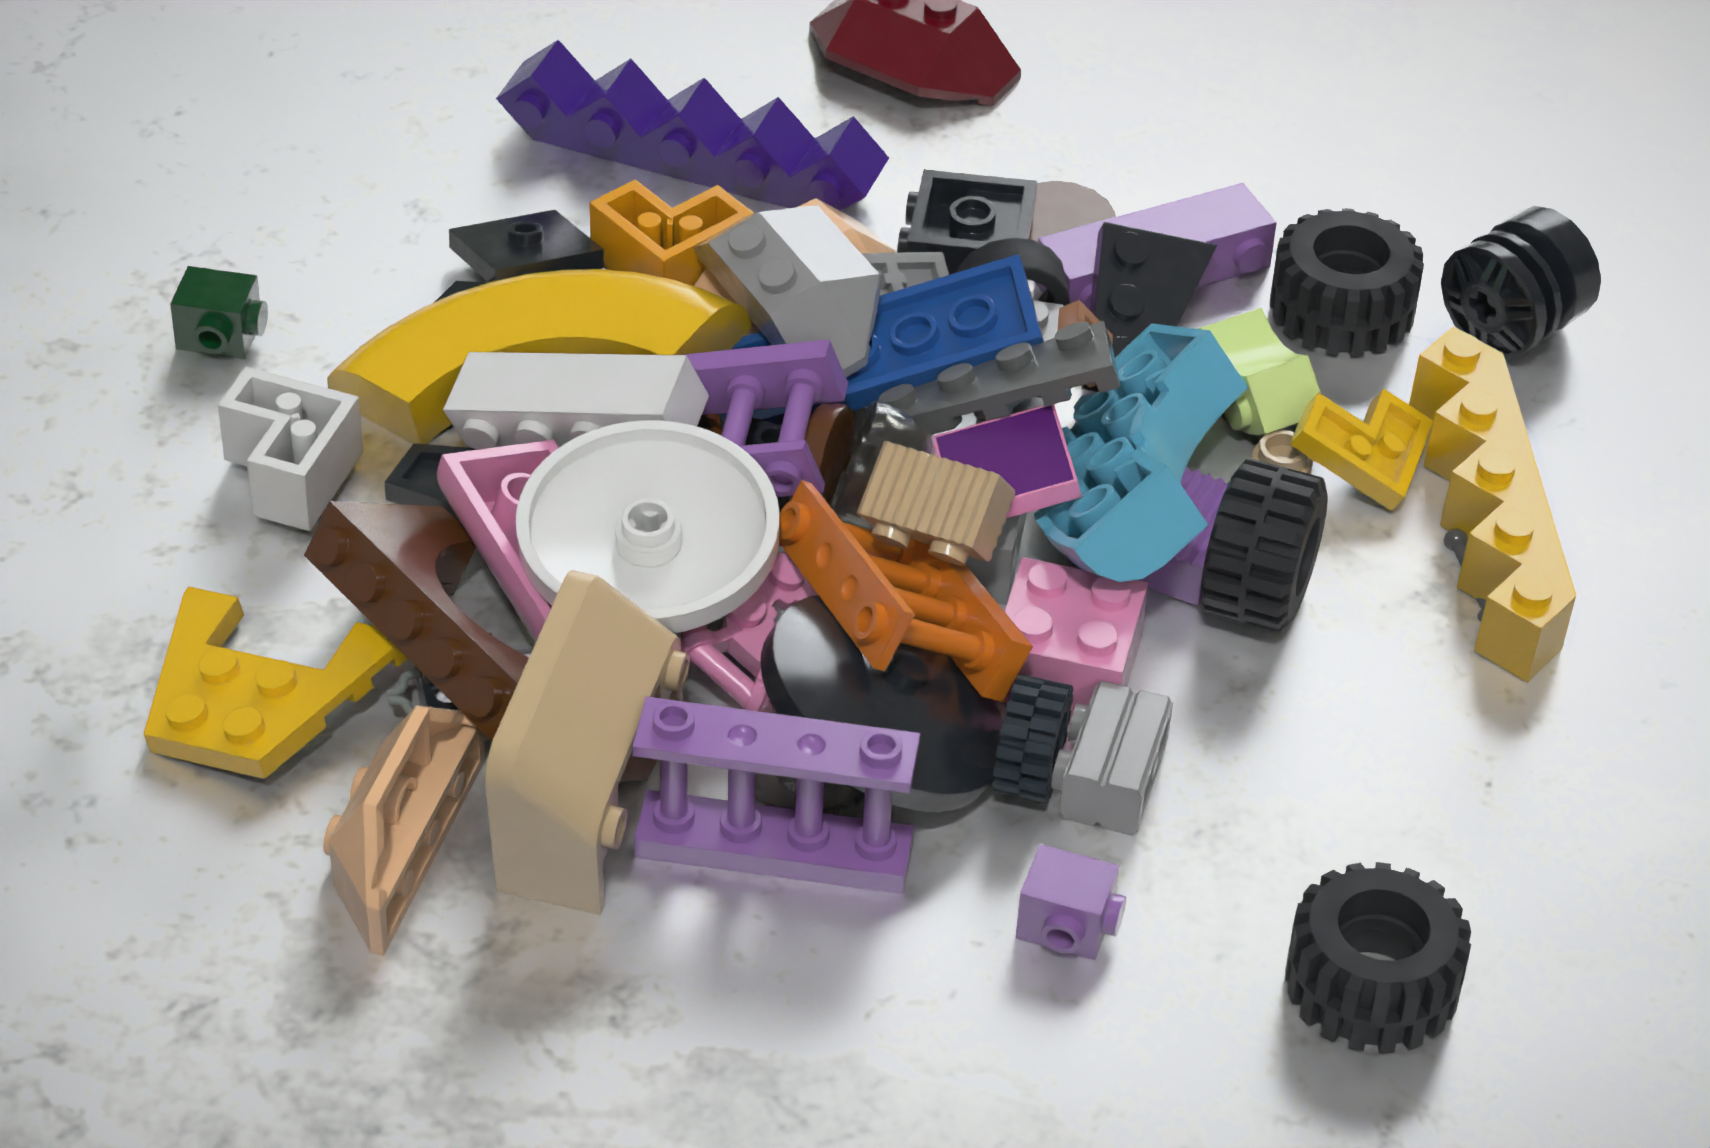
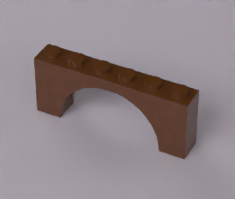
M329 501L304 556L474 725L493 741L529 657L514 650L477 625L448 596V594H454L476 549L475 544L463 525L443 506ZM632 750L620 782L647 781L658 759L633 756Z

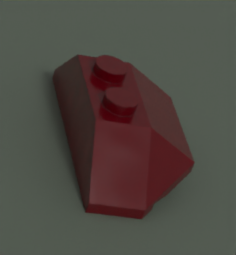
M833 0L809 22V31L812 36H815L817 45L826 59L918 97L950 101L976 99L978 104L993 106L1021 79V68L979 7L963 0Z

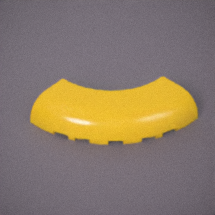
M603 269L558 270L525 274L479 285L452 294L418 309L388 326L361 345L329 374L327 384L329 389L359 396L360 415L411 444H428L440 432L452 425L443 409L469 352L683 355L731 350L752 328L751 319L745 307L719 295L673 279L648 274Z

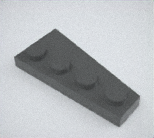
M1104 320L1092 325L1088 322L1073 323L1060 329L1055 334V338L1033 346L1029 343H1017L1001 350L996 355V359L973 367L968 363L954 365L942 371L937 376V379L916 387H913L911 384H902L886 390L879 396L877 401L871 402V426L879 446L882 447L884 441L896 444L953 430L962 422L961 415L974 413L976 418L986 419V421L1009 416L1012 409L1021 400L1033 397L1042 398L1045 406L1069 401L1072 396L1071 388L1096 382L1099 393L1121 388L1112 341Z

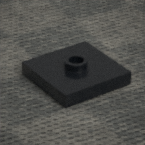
M555 209L449 229V248L488 283L532 273L604 268V249Z

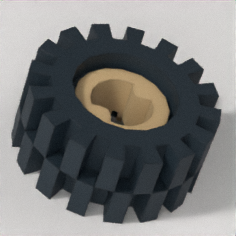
M1023 674L1016 677L1015 684H1013L1010 701L1007 702L1005 720L1001 726L1000 743L997 745V761L993 776H995L993 780L994 792L1042 803L1049 802V798H1051L1053 793L1051 782L1058 753L1060 749L1064 748L1068 735L1067 728L1072 711L1070 709L1073 703L1072 685Z

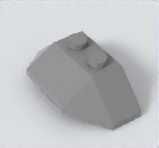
M818 205L754 213L741 218L694 247L696 256L735 302L746 308L751 321L772 345L830 339L845 377L850 376L868 364L869 341L875 324L882 280L875 268Z

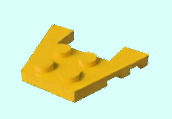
M188 586L183 593L143 735L151 753L265 779L327 727L324 719L326 715L344 700L357 702L373 689L374 686L371 678L388 663L391 662V664L398 668L408 658L375 626L358 622L354 624L324 669L223 648V644L244 616L239 598Z

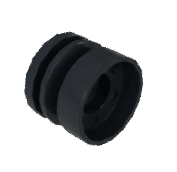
M1538 205L1516 211L1494 225L1488 233L1477 236L1469 244L1455 250L1443 265L1440 281L1444 306L1454 326L1500 351L1506 360L1523 356L1532 350L1536 344L1547 340L1554 331L1563 329L1587 313L1598 300L1602 283L1599 260L1588 237L1570 218L1554 208Z

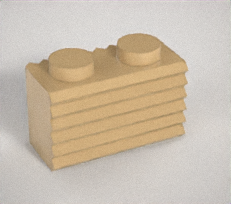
M884 441L857 514L873 527L871 536L884 543L907 549L910 539L929 544L928 553L951 564L965 566L968 556L985 562H989L992 559L993 549L997 546V538L1001 535L1002 525L1006 522V514L1010 511L1011 501L1015 498V489L993 471L975 468L969 464L964 465L958 461H951L934 454H928L923 451L906 448L900 444Z

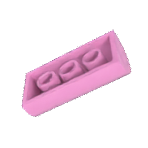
M553 439L443 454L437 470L438 485L536 643L552 605L536 591L521 565L517 545L516 510L520 495L531 474L544 459L559 447Z

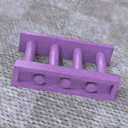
M830 339L683 354L687 355L709 395L702 415L727 413L721 436L737 444L761 466L773 485L776 497L793 496L801 480L812 483L819 493H823L825 482L804 439L813 404L845 400L848 381ZM786 407L778 442L745 445L754 410Z
M646 696L633 743V756L660 760V791H646L634 837V858L904 895L913 847L914 826L891 823L893 791L910 794L920 744V733ZM688 764L728 769V800L688 795ZM756 773L796 778L795 809L755 804ZM824 782L865 787L863 819L824 814Z

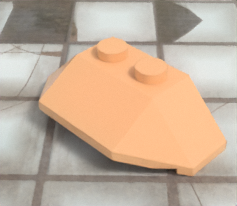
M415 706L381 743L369 767L362 766L359 768L352 783L350 801L342 816L334 815L327 826L323 850L326 855H330L333 886L371 953L381 956L385 955L485 762L484 733L460 710Z

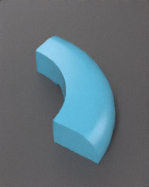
M1151 323L1115 358L1121 388L1102 393L1098 391L1093 395L1081 396L1073 406L1075 410L1073 418L1076 422L1071 429L1066 426L1062 428L1082 497L1039 509L1038 512L1034 513V516L1050 543L1079 568L1118 582L1143 579L1163 567L1208 526V523L1182 487V476L1190 457L1207 431L1225 410L1248 389V386L1210 330Z

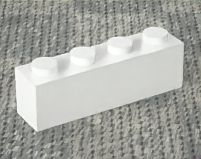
M469 352L443 410L469 448L480 450L553 439L558 447H561L566 442L594 429L628 421L663 420L697 426L709 395L687 355Z

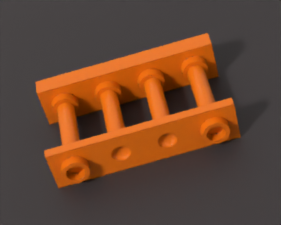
M801 480L791 501L782 508L779 514V544L874 669L885 671L900 643L947 655L952 658L982 697L1003 702L1033 645L967 565L951 564L928 553L929 544L910 539L907 549L895 547L871 536L872 530L842 522L815 486L810 482Z

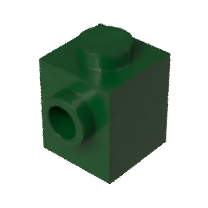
M188 266L170 303L175 347L178 350L245 359L255 336L261 337L267 325L268 305L266 301L260 300L257 275Z

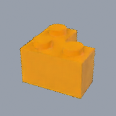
M635 179L589 202L590 238L604 249V268L607 270L648 274L694 286L706 269V266L696 256L694 247L741 218L754 214V212L719 185L672 208Z

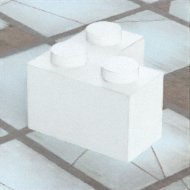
M245 366L218 404L224 460L247 466L253 516L311 531L329 501H331L363 453L359 396Z

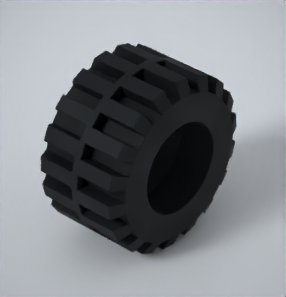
M1328 208L1318 210L1317 215L1305 214L1297 218V224H1289L1283 230V237H1280L1278 241L1270 293V308L1273 309L1272 316L1277 324L1284 325L1283 332L1292 339H1302V345L1311 349L1317 347L1325 349L1327 354L1338 355L1339 352L1349 353L1350 356H1364V351H1371L1375 354L1385 351L1387 344L1397 345L1404 339L1405 333H1410L1413 327L1425 265L1422 247L1415 245L1416 238L1410 231L1400 230L1401 224L1392 219L1384 220L1379 218V214L1374 212H1357L1355 208H1342V211H1333Z
M1251 458L1244 460L1234 472L1226 487L1211 531L1201 582V593L1206 612L1277 632H1282L1292 622L1305 596L1323 534L1328 503L1327 489L1323 477Z
M1361 862L1346 865L1344 874L1333 869L1321 875L1320 885L1311 883L1303 893L1302 903H1298L1285 967V980L1289 981L1287 993L1292 1004H1301L1300 1016L1309 1025L1320 1023L1323 1036L1332 1041H1335L1340 1036L1350 1040V1048L1363 1051L1365 1044L1376 1045L1379 1052H1395L1396 1044L1403 1043L1408 1049L1423 1045L1425 1034L1433 1038L1440 1034L1445 1028L1446 1020H1452L1457 1010L1472 946L1469 943L1472 933L1469 920L1461 918L1463 908L1456 898H1444L1446 889L1435 880L1426 883L1419 879L1421 872L1406 867L1404 872L1391 869V863L1376 862L1375 868H1365ZM1362 953H1377L1394 960L1375 959Z

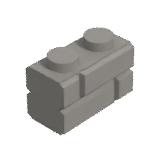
M1101 681L1099 684H1096L1089 705L1076 704L1068 733V741L1074 742L1075 745L1072 751L1060 749L1051 782V788L1062 790L1059 813L1063 819L1090 826L1097 822L1101 824L1103 829L1131 836L1138 832L1169 738L1173 702H1171L1169 696L1139 690L1136 694L1132 692L1130 687Z

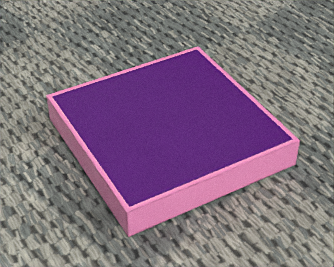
M1054 404L1039 406L1010 414L1009 416L932 436L938 457L958 461L964 465L969 464L986 471H993L1015 489V498L1011 501L1010 511L1006 514V518L1082 497Z

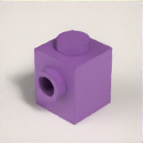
M1039 844L1020 892L1016 939L1049 947L1059 953H1070L1096 960L1105 934L1116 937L1123 920L1127 897L1116 894L1120 865Z

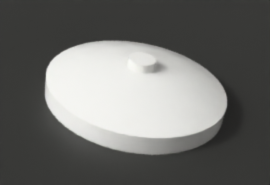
M640 420L612 424L594 429L566 442L544 459L531 474L520 495L516 510L518 553L527 578L536 591L551 605H553L566 574L570 570H576L600 576L671 632H684L709 624L734 611L746 602L765 581L772 569L779 546L778 500L773 485L761 466L741 447L721 435L694 425L663 420Z

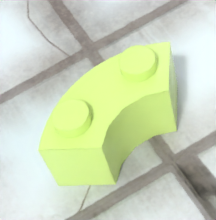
M1262 307L1198 328L1211 331L1248 386V389L1221 415L1234 430H1241L1252 435H1263L1299 423L1305 406L1318 392L1321 394L1309 356L1295 354L1282 344L1271 329Z

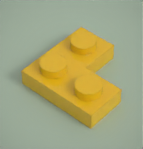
M1385 388L1371 401L1363 421L1318 392L1305 406L1290 445L1304 453L1312 461L1319 463L1357 488L1362 494L1371 497L1392 511L1406 496L1433 420Z

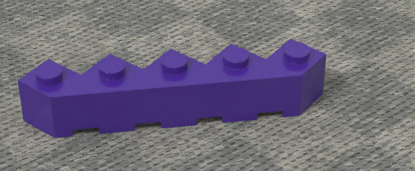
M559 39L523 61L495 98L532 140L710 188L719 185L726 192L784 208H796L817 198L842 211L867 196L890 158L854 116L814 138L779 96L745 117L740 118L705 77L667 99L632 58L594 80Z

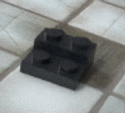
M923 169L919 191L908 192L905 225L910 226V228H900L897 253L943 252L950 275L957 273L958 267L971 252L989 242L1006 238L1029 239L1037 198V180Z

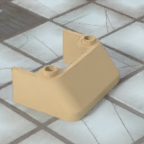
M570 570L566 574L492 741L485 770V789L496 891L601 915L605 906L602 863L608 848L615 850L619 848L627 824V809L618 807V784L633 750V743L645 698L647 696L683 701V688L689 672L690 655L689 653L681 652V640L677 635L598 575Z

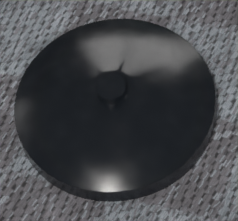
M819 595L795 602L780 616L763 643L760 660L764 687L777 714L920 733V744L910 794L893 791V805L916 811L945 812L965 807L976 801L985 792L995 777L993 772L997 761L996 751L997 745L1000 743V731L1003 720L994 699L982 697L950 656L900 643L886 670L882 671L871 666ZM853 786L865 793V787Z

